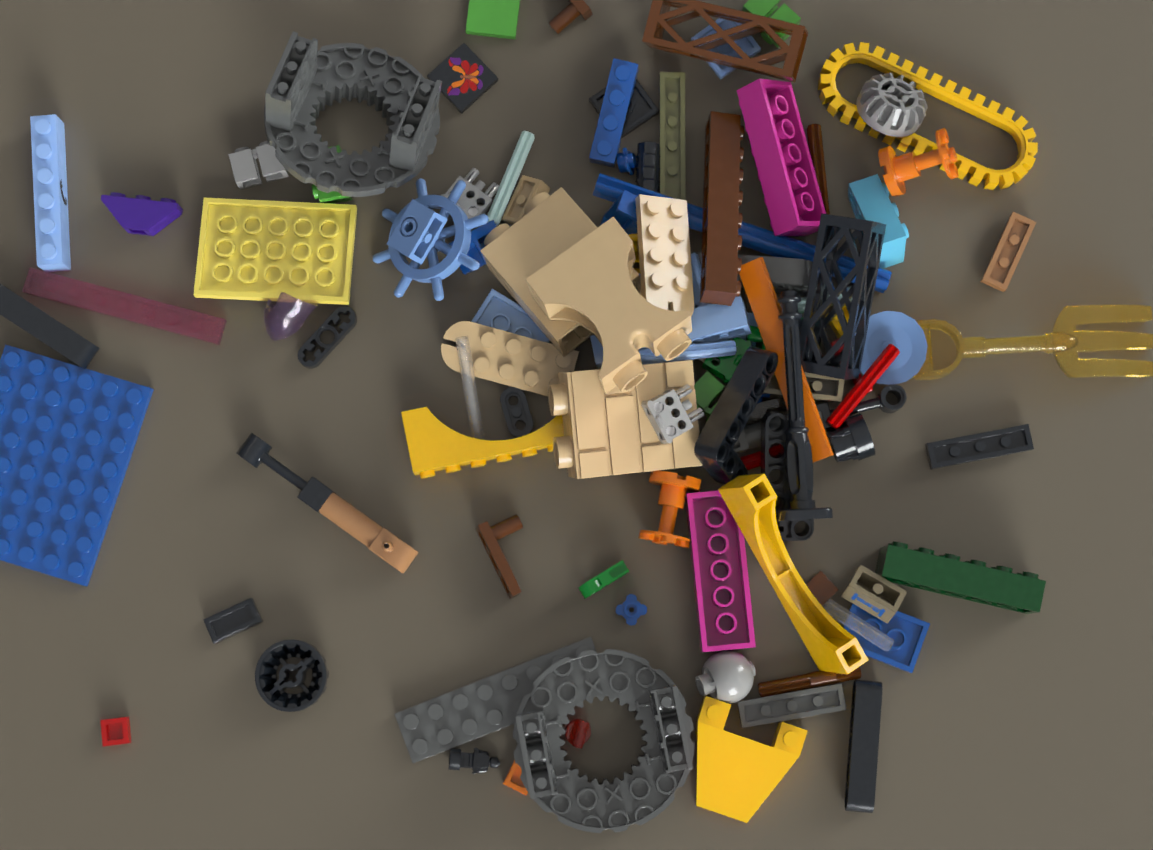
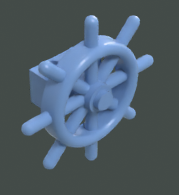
M419 178L416 181L417 199H412L399 214L387 208L382 211V216L393 223L387 242L389 249L374 254L373 261L381 263L391 259L397 270L403 274L394 290L396 297L400 298L404 295L413 279L418 282L432 283L434 299L441 301L444 298L443 279L454 273L461 264L473 271L479 268V262L467 255L471 243V229L486 224L489 219L486 214L468 219L462 208L456 204L466 188V183L463 180L457 181L450 195L446 198L440 195H428L426 181ZM432 209H441V210H440V212H439V214H438V213H436L435 211H433ZM449 215H451L454 225L443 228ZM455 235L452 246L445 242L446 238ZM439 251L447 255L440 263L437 254ZM406 256H407L408 258L412 259L411 262H410V264H409V262H408ZM428 257L429 268L419 269L425 258Z

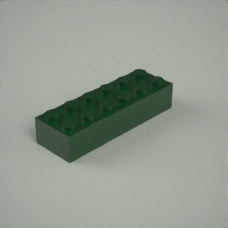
M896 541L880 548L875 569L876 574L895 584L1024 614L1040 612L1046 581L1038 579L1039 575L1023 571V573L1014 574L1012 573L1013 569L997 565L996 567L988 568L986 567V562L971 559L970 561L962 562L960 561V556L945 553L944 555L936 556L934 555V550L922 547L911 550L908 549V544Z

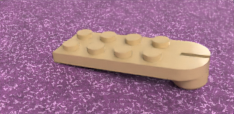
M639 194L635 201L641 296L659 308L671 311H688L692 316L694 312V292L687 200Z
M461 321L453 324L443 337L444 340L465 344V349L441 344L442 358L445 364L452 370L547 397L548 385L559 383L558 372L574 371L579 351L572 350L563 357L553 344L470 321Z

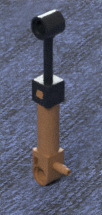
M251 432L236 454L256 468L261 463H264L301 490L297 498L325 516L404 574L419 552L370 519L316 478L311 477L308 482L270 456L269 451L272 447Z

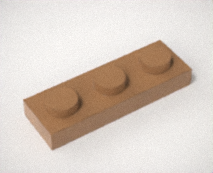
M1015 212L1010 214L980 282L1002 292L1006 291L1035 227V221Z

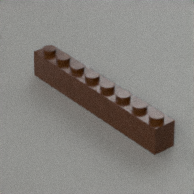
M715 111L710 112L705 125L700 302L731 306L735 297H739L741 291V281H737V274L740 273L742 259L738 258V251H740L742 245V235H738V228H741L743 218L742 213H739V206H741L743 200V191L739 190V184L743 180V169H740V162L743 160L744 147H740V141L743 140L744 126L741 125V115Z

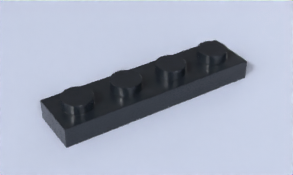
M1029 424L925 444L930 470L1034 449Z

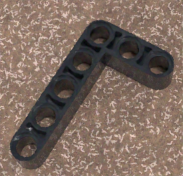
M750 346L746 350L695 443V456L716 482L727 484L738 476L748 475L746 466L733 450V447L777 368L778 355L775 352Z

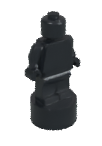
M450 748L448 769L472 768V774L485 773L488 771L489 765L491 768H498L500 761L497 757L489 759V753L478 748H474V753L461 752V749Z

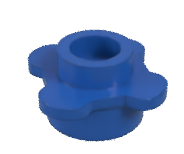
M625 147L623 152L617 154L618 167L621 173L630 172V175H634V168L637 167L636 157L634 153L627 151Z
M629 594L622 605H617L616 613L622 615L628 625L633 626L641 615L647 613V607L637 601L636 595ZM630 607L634 608L633 612L629 611Z

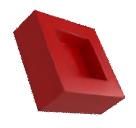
M129 717L100 720L103 747L131 743Z

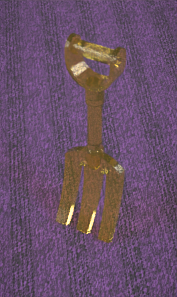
M1143 305L1065 306L1056 318L1052 333H1046L1042 336L988 339L984 337L962 338L961 333L955 326L943 320H917L916 322L924 331L928 346L926 360L919 372L913 376V379L931 380L946 377L957 368L962 358L985 357L987 354L1041 351L1053 353L1060 369L1069 378L1153 377L1152 361L1078 358V353L1151 349L1153 348V334L1076 330V325L1150 321L1152 320L1151 306ZM931 329L947 333L955 343V360L953 364L945 369L933 371Z

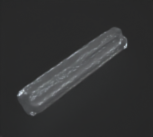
M828 599L823 605V608L832 618L882 650L889 651L893 646L894 639L832 599Z

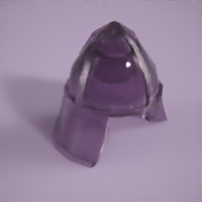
M281 292L276 305L271 304L272 300L270 299L266 304L264 312L266 331L273 341L286 339L300 329L319 304L308 303L285 292Z

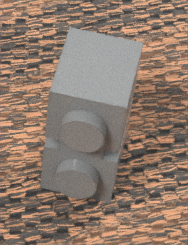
M268 141L261 142L256 149L251 150L249 147H241L236 149L235 153L228 154L234 179L240 190L262 184L256 161L257 158L260 162L263 177H266L267 182L289 177L288 171L275 156L276 149L270 146Z

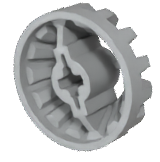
M892 73L874 75L865 82L857 97L856 106L861 118L871 128L888 136L906 137L915 133L924 120L928 109L922 90H915L916 85L914 81L909 84L903 81V75L894 78Z

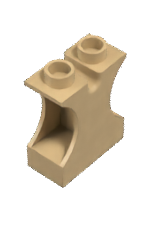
M614 217L607 220L527 277L526 282L532 297L550 320H566L577 323L596 336L603 347V362L599 372L602 389L605 393H608L617 386L624 393L640 384L648 374L642 366L638 350L642 347L649 348L655 356L661 354L666 361L676 358L692 343L688 336L692 332V322L688 311H671L659 308L648 302L636 290L631 281L632 268L636 259L633 241Z

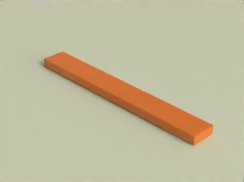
M759 257L741 265L739 275L765 348L778 355V365L774 373L788 409L782 321L778 319V315L782 314L780 304L777 303L778 298L764 259ZM802 368L805 427L809 428L808 437L811 445L812 460L816 462L834 454Z

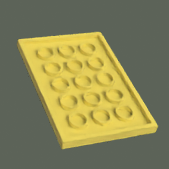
M204 198L194 284L195 298L349 305L357 206L353 204Z

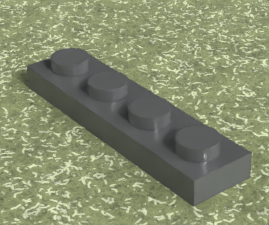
M842 683L737 702L741 728L847 710Z

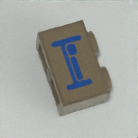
M860 565L841 597L888 624L896 614L907 591Z

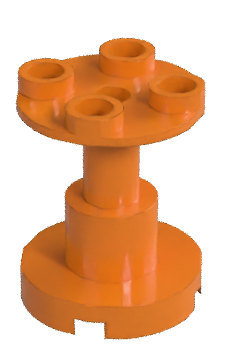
M945 128L935 132L938 149L917 156L914 151L897 156L891 145L879 149L880 167L884 166L885 171L883 178L892 196L904 195L906 192V180L921 176V170L943 164L945 172L950 179L959 177L956 164L954 163L958 161L954 147L949 148L947 144L949 143V137Z
M651 471L649 482L661 486L658 505L662 506L658 532L640 530L638 538L651 540L653 543L662 545L672 543L678 547L689 548L691 539L673 535L678 509L682 510L684 508L686 492H699L702 480L688 475L683 477L674 472Z

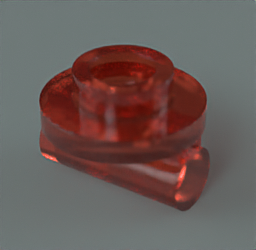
M583 719L570 721L565 728L567 741L572 746L582 749L583 744L588 741L591 735L590 723Z

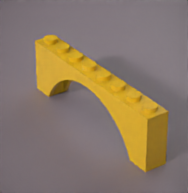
M427 407L401 412L412 470L415 476L420 475V478L435 476V471L445 470L446 473L457 472L461 470L460 466L471 464V468L487 465L486 461L496 459L497 462L512 460L511 456L522 454V457L536 455L537 450L547 448L548 452H553V438L564 436L562 415L556 416L545 426L525 436L508 440L490 441L468 437L450 429L440 422Z
M765 473L738 476L719 488V493L819 671L848 675L867 662L868 658L857 638L845 630L822 607L795 568L781 538L776 520L775 506L777 495Z

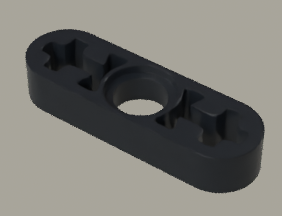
M348 306L338 307L302 345L298 351V360L304 367L309 369L318 367L355 327L357 316L353 309ZM350 313L349 319L351 321L348 324L343 322L339 326V329L342 330L339 334L330 324L334 322L337 326L341 322L340 314L347 315ZM329 330L334 333L335 338L332 343L324 344L321 342L320 337L324 331ZM315 341L321 348L325 349L323 352L318 349L314 353L316 359L313 362L311 360L305 362L307 358L304 355L305 352L311 353L317 348L313 344Z

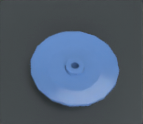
M883 311L871 315L861 363V373L864 375L886 346L892 344L899 349L900 353L876 383L890 385L907 382L919 372L926 360L928 345L923 329L915 319L902 312Z

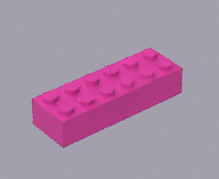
M759 78L736 91L745 121V129L751 144V152L755 159L758 179L761 182L764 193V202L769 212L771 228L775 236H808L819 230L821 213L826 214L792 84L788 81Z
M719 491L687 493L685 501L689 539H691L690 551L700 651L702 653L754 648L756 644L744 535Z

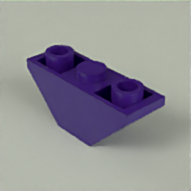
M111 192L110 195H101L102 202L119 224L130 234L154 236L183 213V209L179 204L169 198H161L160 201H154L148 196L136 195L135 198H128L125 194Z

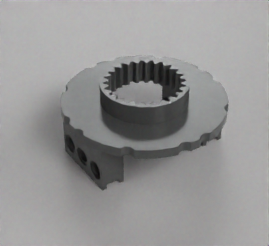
M293 31L265 92L264 126L268 143L276 149V158L288 172L305 184H314L317 190L326 193L336 191L345 197H365L385 193L387 188H398L414 178L426 166L427 156L433 154L437 143L435 135L439 134L440 128L439 99L442 81L437 80L434 82L425 79L407 61L399 56L392 57L388 55L384 49L377 47L368 49L363 44L340 43L322 46L318 51V39L313 38L309 40L298 36V33ZM342 98H346L348 102L356 98L358 103L366 100L367 106L375 104V110H382V117L387 118L386 125L389 126V129L385 135V141H380L379 148L372 146V152L364 149L362 155H359L356 151L348 155L344 149L338 153L337 147L328 148V142H321L322 136L317 134L315 124L316 118H319V111H325V104L332 106L333 100L341 103Z
M606 649L602 653H596L594 650L582 651L576 658L567 656L554 663L533 682L532 692L525 694L515 717L513 738L517 742V747L513 752L515 763L522 769L520 778L530 795V799H533L546 813H555L558 821L578 830L601 833L605 829H611L614 832H622L627 830L631 824H638L640 826L652 820L675 799V790L683 787L690 769L693 768L694 743L691 741L690 734L694 728L692 718L685 712L687 703L678 686L661 669L651 668L648 660L629 652ZM595 696L600 701H603L604 697L608 696L610 702L619 698L621 706L628 703V710L630 712L637 711L635 719L643 721L639 726L640 729L646 730V733L641 738L647 744L642 745L640 748L644 755L637 757L640 764H632L633 772L631 774L626 771L623 772V779L614 776L612 783L607 778H604L602 783H598L597 777L588 781L587 774L579 776V769L577 767L570 768L572 764L571 759H564L567 750L561 749V746L565 744V740L560 738V735L566 733V729L562 727V724H569L570 722L567 715H574L576 713L575 706L582 708L584 700L593 703Z

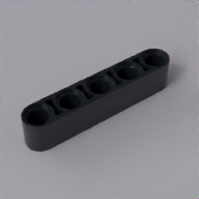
M0 284V315L83 369L87 368L100 349L99 347Z
M855 679L853 683L844 800L845 811L873 813L882 682Z

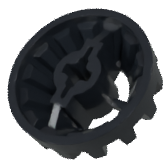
M284 640L273 644L261 655L255 669V684L262 699L271 707L285 712L305 710L318 702V699L327 688L326 684L329 678V671H327L324 656L320 654L315 646L300 640ZM292 657L303 659L298 664H287L285 661ZM280 664H282L283 667L279 672V680L277 681V670ZM311 668L312 681L307 688L304 682L306 680V672ZM289 670H299L295 676L297 681L290 680L286 682L290 676ZM299 686L304 690L299 694H290L284 691L288 687L294 688Z

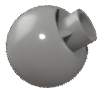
M724 650L716 652L706 660L702 667V675L696 676L695 682L701 696L710 695L711 698L730 704L738 702L747 696L753 686L756 670L753 663L740 653Z

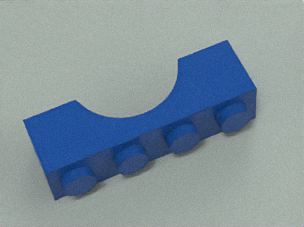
M613 58L589 156L591 163L615 168L624 123L638 74L637 63Z

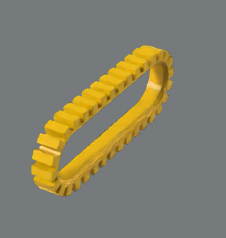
M860 42L857 51L855 50L854 43L845 44L842 51L837 48L830 54L829 60L826 59L818 80V90H821L819 98L822 105L829 103L826 111L833 117L839 111L843 112L840 122L848 125L853 117L857 119L854 126L855 129L863 132L866 123L858 113L857 106L848 102L840 95L835 81L836 74L841 68L848 64L860 63L885 74L892 73L894 78L903 75V81L908 84L914 81L916 89H921L923 92L1003 129L1013 137L1018 149L1014 165L1007 169L994 170L956 153L958 161L954 163L958 170L959 179L963 180L966 174L970 173L972 175L968 183L977 187L982 179H984V189L994 190L999 184L1001 190L1009 188L1013 183L1019 182L1032 168L1036 160L1034 156L1038 152V143L1032 142L1036 134L1033 127L1025 131L1023 130L1028 121L1022 115L1015 122L1012 120L1014 110L1006 107L1002 114H999L997 111L1000 103L992 100L987 107L982 106L986 99L985 96L977 93L972 101L968 99L972 90L963 86L959 94L953 92L957 83L948 80L946 85L942 87L939 84L943 76L934 73L931 79L928 80L925 78L928 69L920 66L915 74L911 72L913 62L905 59L902 67L896 65L900 56L891 52L888 60L882 58L885 49L876 46L874 52L869 53V43ZM871 128L868 135L877 139L880 132ZM915 133L906 137L885 135L882 141L891 145L894 139L897 138L900 142L896 149L906 152L909 145L915 147L913 151L916 156L938 149L936 143ZM941 164L940 170L945 171L943 164Z

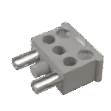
M472 168L465 178L459 176L445 194H441V196L448 198L457 181L463 180L466 183V188L456 204L462 208L468 219L486 214L492 205V197L499 188V185L493 182L486 192L483 193L482 189L486 186L483 181L478 180L475 185H472L471 183L479 175V171L476 168Z
M688 384L676 391L674 389L667 390L655 398L642 401L641 403L654 431L663 444L672 443V439L694 427L692 422L704 416L701 408L689 414L686 413V410L692 408V404L688 399L681 403L680 399L692 392V389H688L690 388Z

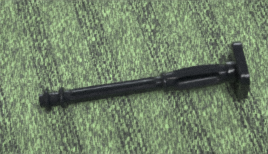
M795 290L782 291L781 297L777 299V303L781 304L782 314L778 315V319L782 321L789 417V428L786 429V434H788L786 470L792 500L789 502V510L775 511L777 521L833 518L831 507L816 508L815 500H812L813 460L808 437L809 428L805 427L799 319L803 315L798 312V303L802 299L800 296H797V291Z

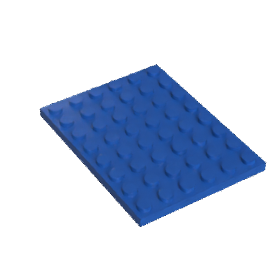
M5 344L0 359L1 561L88 586L154 391L152 388L89 369H83L76 365Z

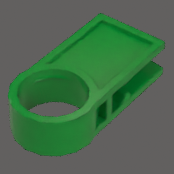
M621 560L578 587L584 599L629 573V569L624 561Z

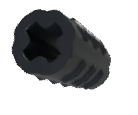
M656 142L638 143L635 183L637 186L659 193V164L661 156L660 144Z

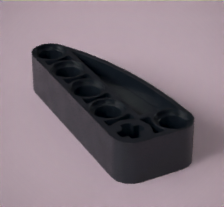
M772 410L766 412L761 420V474L765 473L769 481V473L774 469H779V479L770 482L776 495L780 497V503L775 507V511L789 510V502L792 501L786 470L788 436L786 429L789 428V420L782 413ZM773 417H779L781 420L779 428L771 430L769 427L770 420ZM773 443H779L780 452L775 456H770L769 447ZM814 519L777 521L783 541H804L809 539L814 531ZM799 521H804L805 529L801 533H795V524Z

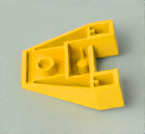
M704 696L696 718V806L747 823L799 758L808 730L780 721L778 722L772 744L768 746L723 730L731 704Z

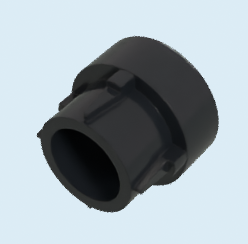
M861 414L846 418L837 429L831 428L826 430V435L837 463L850 459H858L860 461L875 455L872 437Z

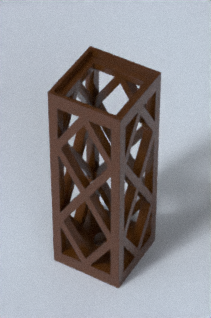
M652 0L642 42L650 48L795 83L808 31L802 25L698 0ZM670 7L678 8L670 11ZM688 12H692V13H689V14H686V15H683V16H680V17H677V18H674V19H671V20H668V21H667V19H670V18H673V17H676V16H679V15H682V14H685V13H688ZM702 16L717 33L686 43L671 26ZM710 16L741 23L742 25L723 30ZM664 30L678 43L663 40ZM765 31L781 49L750 58L734 41ZM775 32L791 35L789 46ZM729 44L741 58L708 50ZM785 61L783 69L771 66Z

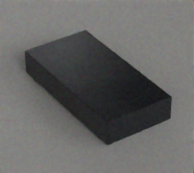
M249 598L203 619L213 644L263 622L253 598Z

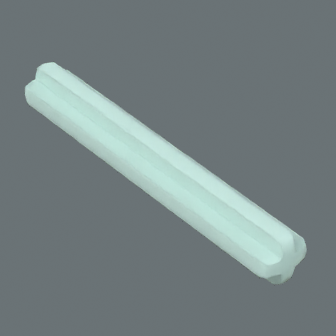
M522 131L488 212V222L494 220L496 226L499 225L535 139L534 134L531 132Z

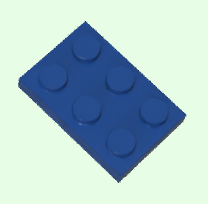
M851 603L843 628L857 638L866 656L912 673L930 623L897 611L887 624Z

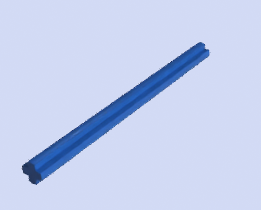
M601 173L598 176L593 191V196L615 202L623 190L636 196L642 194L672 198ZM687 203L689 228L702 232L703 208ZM743 221L741 228H738V235H742L741 246L774 257L805 259L813 262L816 247L814 245L787 236H775L773 231ZM844 255L837 261L843 279L856 265L853 258ZM878 268L875 291L884 293L889 285V279L892 275L891 271ZM856 276L851 283H855Z

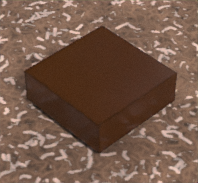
M819 571L806 583L811 593L821 605L826 603L839 590L822 571Z

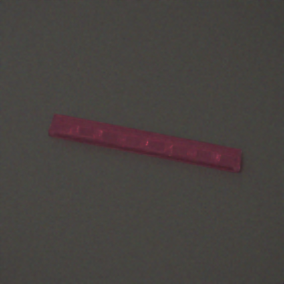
M29 268L22 290L25 294L220 345L227 322L225 319L34 268Z

